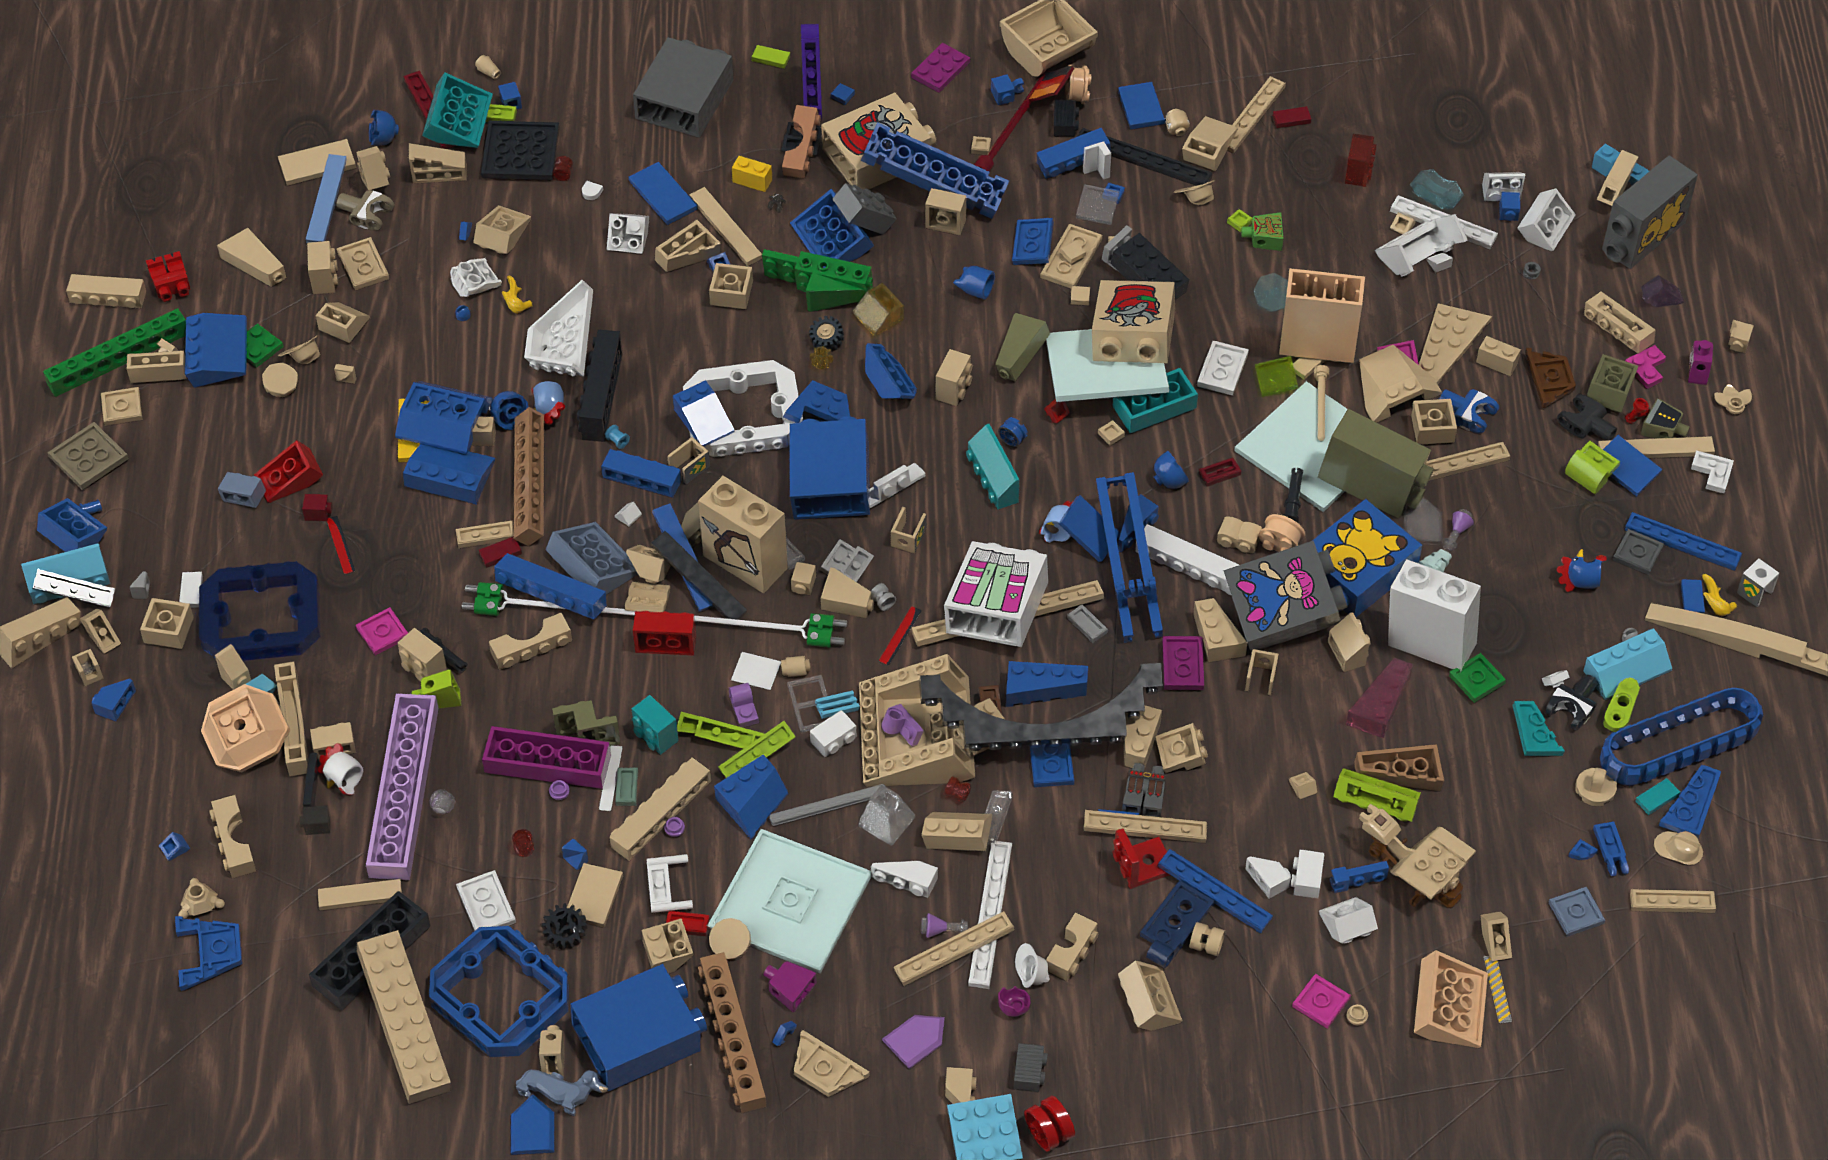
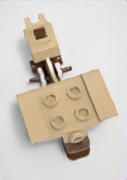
M1370 804L1367 807V811L1371 814L1367 815L1362 812L1359 817L1363 822L1362 829L1372 836L1371 839L1374 840L1370 845V855L1376 859L1380 858L1382 862L1387 861V864L1392 867L1390 870L1392 875L1399 876L1417 889L1413 898L1409 900L1413 907H1416L1421 900H1425L1427 897L1430 899L1434 897L1445 907L1453 908L1461 900V892L1463 890V885L1459 882L1460 879L1458 878L1459 872L1465 867L1476 851L1442 827H1437L1410 849L1404 845L1407 842V838L1400 841L1396 837L1401 831L1399 824L1384 809H1378Z

